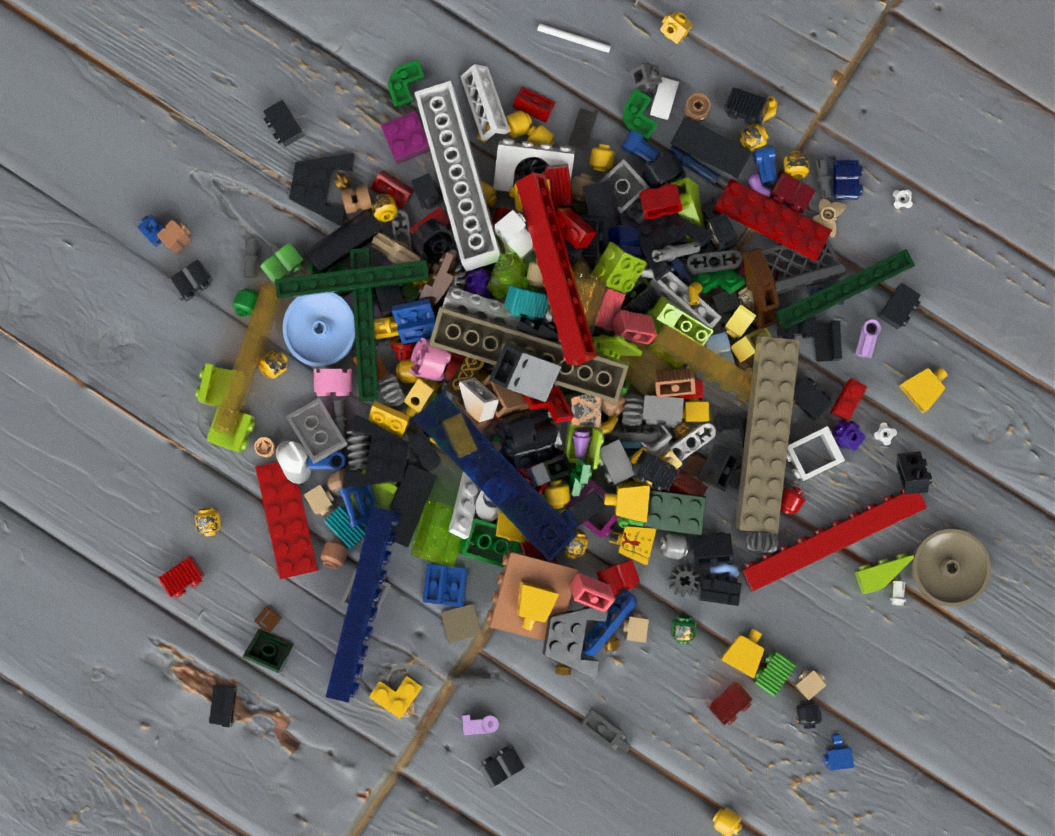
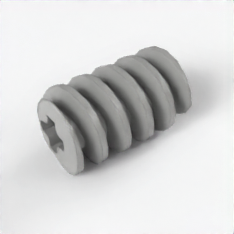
M347 431L346 435L351 437L346 442L352 444L347 447V450L352 451L347 457L353 459L348 462V465L354 467L350 471L366 469L368 460L366 454L369 453V449L366 446L371 444V442L366 441L365 438L370 436Z

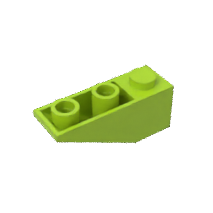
M688 177L671 183L677 184L683 210L678 212V215L704 228L698 185ZM688 235L686 236L688 242L693 241Z
M663 296L651 311L656 319L702 347L714 331Z
M906 552L896 555V559L889 561L888 558L877 561L878 565L872 567L870 564L859 566V571H855V576L861 594L883 589L914 558V555H907Z

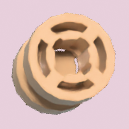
M261 437L255 442L254 448L260 456L271 457L276 451V444L267 437Z

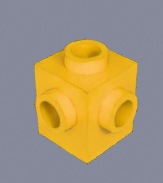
M676 10L674 13H668L662 20L663 26L660 31L664 33L666 38L678 44L686 37L694 24L687 19L685 14Z

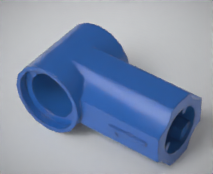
M633 130L629 132L620 146L625 152L633 156L636 155L646 162H654L661 152L645 141L642 135Z
M773 145L754 149L753 157L755 164L758 165L761 183L770 184L778 181Z
M334 452L313 464L308 456L309 470H340L348 465L346 455L339 452ZM337 456L342 458L340 466L334 465V459Z

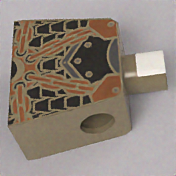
M574 392L565 396L574 414L572 421L566 422L571 425L601 428V398L582 392Z

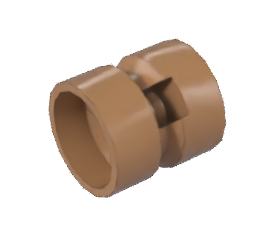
M694 93L689 96L684 108L685 117L696 123L703 122L708 116L711 107L709 98L703 93Z
M367 184L357 186L356 190L352 188L341 190L347 214L357 212L359 208L362 210L371 209L372 201ZM357 196L358 203H353L352 197Z

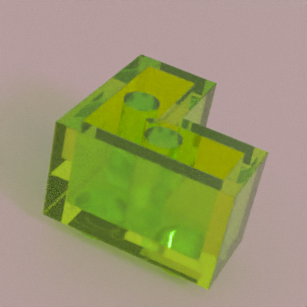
M516 252L500 254L493 269L487 288L496 299L506 298L510 285L531 289L532 285H529L530 282L526 280L528 267Z

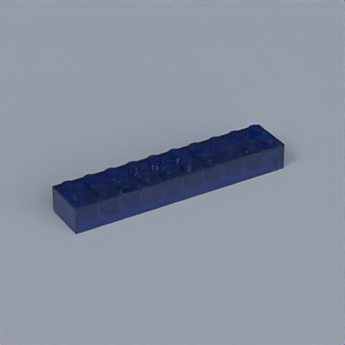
M443 392L413 419L547 561L550 562L578 535Z
M379 503L372 506L326 693L327 698L349 703L351 698H355V695L358 693L360 683H357V679L362 676L364 664L361 663L367 656L369 649L366 642L372 636L374 627L371 626V622L376 619L378 608H375V605L381 599L383 589H380V585L385 582L387 570H384L385 565L390 562L392 555L389 548L395 542L397 533L394 532V528L399 525L401 514L398 513L399 508Z

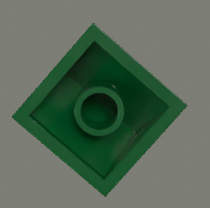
M258 629L242 658L280 673L283 671L294 644Z

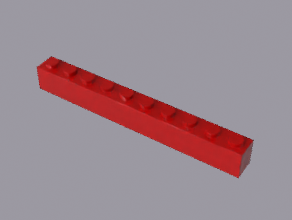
M533 172L516 182L517 193L527 221V229L533 242L532 247L536 253L537 264L542 274L543 285L546 288L548 303L551 306L553 321L558 331V339L564 352V359L569 365H581L597 357L546 177L543 174Z
M901 489V494L895 497L891 494L883 498V503L879 505L876 502L866 506V511L862 513L856 511L849 514V519L843 522L839 519L831 523L832 527L825 530L822 527L814 531V536L810 538L803 536L797 539V544L791 547L789 544L780 547L779 553L773 555L771 552L762 556V561L758 563L751 561L745 564V569L741 570L750 590L754 592L926 509L927 506L921 494L905 495L904 490Z

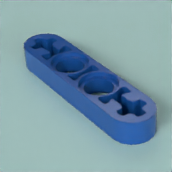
M628 591L621 593L609 607L606 622L598 621L586 635L582 651L586 655L594 656L633 610L637 603V599L633 594ZM618 612V616L611 620L613 614ZM606 627L605 632L599 635L600 630Z

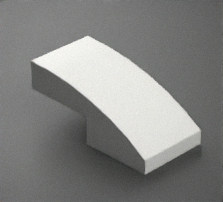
M661 77L662 83L658 85L650 115L668 120L679 82Z

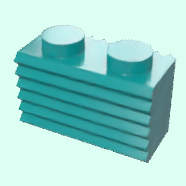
M510 285L504 308L509 310V314L521 317V314H525L526 318L537 320L538 317L544 319L549 304L548 296L543 292Z
M341 505L324 520L350 549H353L369 534L366 531L368 527L365 524L350 528V518L347 509Z

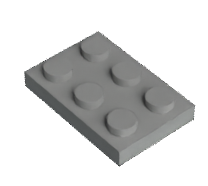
M320 398L286 416L313 464L347 446L345 439Z

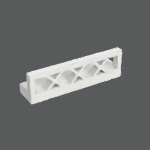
M474 64L460 78L481 139L486 141L495 133L506 135L510 129L488 67ZM472 75V76H473V81H472V84L470 85V84H469V81H468V78ZM476 90H478L479 93L477 101H475L474 99ZM481 105L484 108V113L482 117L480 116ZM489 122L491 129L486 132V123Z

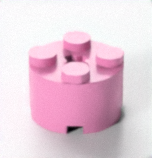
M421 338L422 342L418 341L412 352L411 361L414 362V367H410V372L414 376L432 381H441L444 377L445 365L451 359V353L429 345L430 339Z
M314 369V392H317V396H330V392H336V396H349V392H352V369H347V373H345V369H320V373L319 369Z

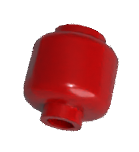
M795 485L793 488L785 487L782 492L780 510L788 515H791V513L797 514L806 501L802 495L804 491Z

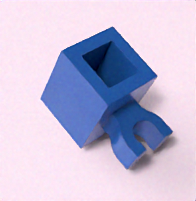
M152 214L149 217H144L139 222L140 225L137 228L157 247L162 243L157 234L164 227Z
M831 735L833 748L825 749L826 754H823L824 766H827L831 771L854 768L852 748L849 746L843 747L842 735Z

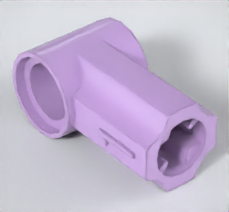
M871 319L861 325L855 355L869 359L872 358L877 336L881 330L878 321ZM867 324L874 326L875 331L873 334L867 332Z

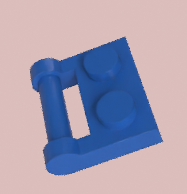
M371 485L339 490L350 518V528L382 518ZM350 493H353L360 519L357 518Z

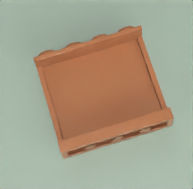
M509 549L508 554L505 553L503 556L502 565H504V568L498 574L497 584L499 586L497 591L493 592L491 600L493 607L492 610H488L486 621H488L491 628L545 641L548 619L545 623L536 621L533 630L522 628L525 617H521L517 613L520 582L524 581L556 590L559 596L550 615L567 611L572 594L569 584L577 575L578 569L573 565L568 564L566 566L516 553Z

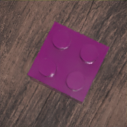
M416 111L381 125L396 164L431 151L427 136Z

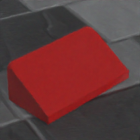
M521 87L515 97L513 108L528 113L529 116L546 123L556 102Z
M384 170L378 173L370 188L378 194L391 195L394 198L395 204L401 209L414 192V189Z

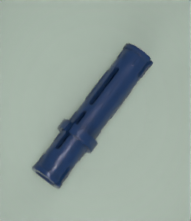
M671 146L670 150L676 153L674 156L681 163L682 167H687L715 185L717 180L711 176L718 179L720 174L690 157L691 154H686L675 146Z

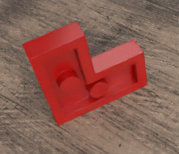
M558 385L552 387L546 402L523 395L530 410L547 408L555 423L572 421L574 417Z

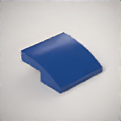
M430 298L392 306V313L397 323V331L403 344L420 341L421 338H431L436 316Z
M427 564L423 602L464 607L468 569Z

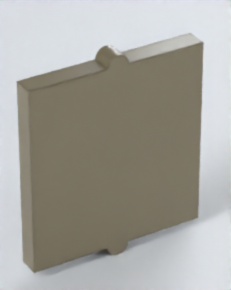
M474 604L441 612L444 622L443 629L446 630L449 643L482 635L478 622L480 618L477 617Z

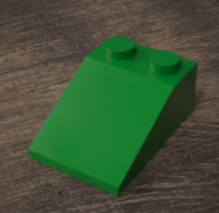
M473 517L469 537L463 539L458 536L453 551L504 568V565H502L504 554H508L509 549L518 553L521 542L508 541L506 538L496 536L497 524Z

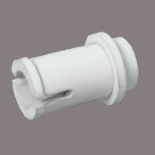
M893 581V597L890 598L892 605L904 606V602H906L904 599L906 582Z

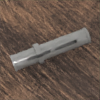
M694 241L677 246L669 245L664 247V249L654 250L652 257L658 256V258L653 259L655 262L663 260L672 261L676 257L698 253L700 246L694 247L697 245Z

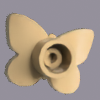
M822 199L818 205L820 212L812 220L832 229L829 237L834 238L836 235V217L845 211L847 205L840 202H833L831 204L827 199Z

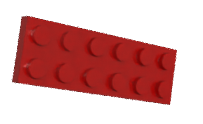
M733 179L729 180L714 208L717 212H726L729 218L814 261H817L832 232V229Z
M279 462L255 467L279 578L285 579L318 571L300 484L293 483L287 479Z

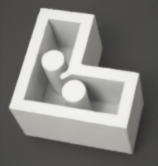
M512 210L495 224V233L519 261H522L534 251L532 247L533 242L530 233L525 229V218L521 213L518 212L516 214Z

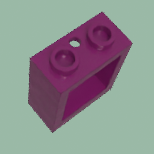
M589 479L588 484L584 485L583 491H580V497L575 496L565 510L586 496L592 488L603 497L607 492ZM614 514L601 531L587 520L582 524L599 538L602 536L606 538L613 530L611 525L615 521L618 522L619 516Z

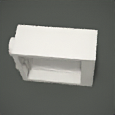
M828 426L788 445L786 460L787 462L791 461L794 467L792 472L795 478L800 479L801 482L845 461ZM821 436L833 461L805 474L793 448Z

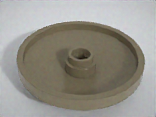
M944 529L928 535L918 545L912 559V575L919 591L927 599L942 606L957 607L974 601L983 593L990 579L991 562L986 548L975 536L959 529Z

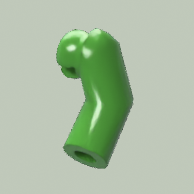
M621 516L618 518V525L621 528L628 526L643 528L644 522Z

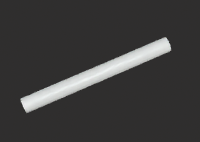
M539 23L537 31L609 53L611 48L610 45Z

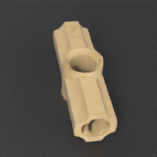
M379 232L372 240L373 248L388 256L387 259L395 264L424 260L422 256L410 250L409 245L394 240L384 233Z

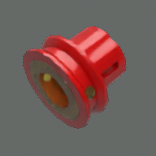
M400 336L392 337L390 339L392 343L391 349L395 351V358L402 361L411 359L415 343L403 344Z

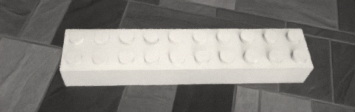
M451 81L415 92L463 267L466 271H470L503 260L457 95Z

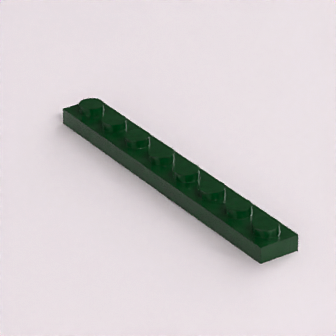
M370 248L350 250L351 270L371 267ZM373 287L352 290L359 402L380 401Z
M905 249L776 312L775 316L784 331L914 267L915 264L908 250Z
M422 260L275 279L277 299L427 281L429 280L428 261Z

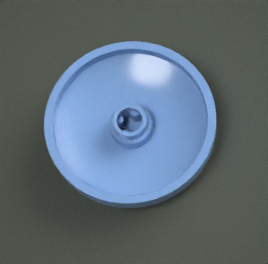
M335 292L297 297L289 305L283 319V336L288 349L298 360L311 366H329L344 359L355 344L354 310L346 299Z

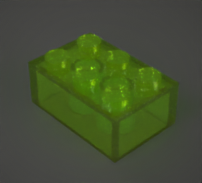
M426 500L411 556L454 568L462 541L461 537L449 532L454 507Z

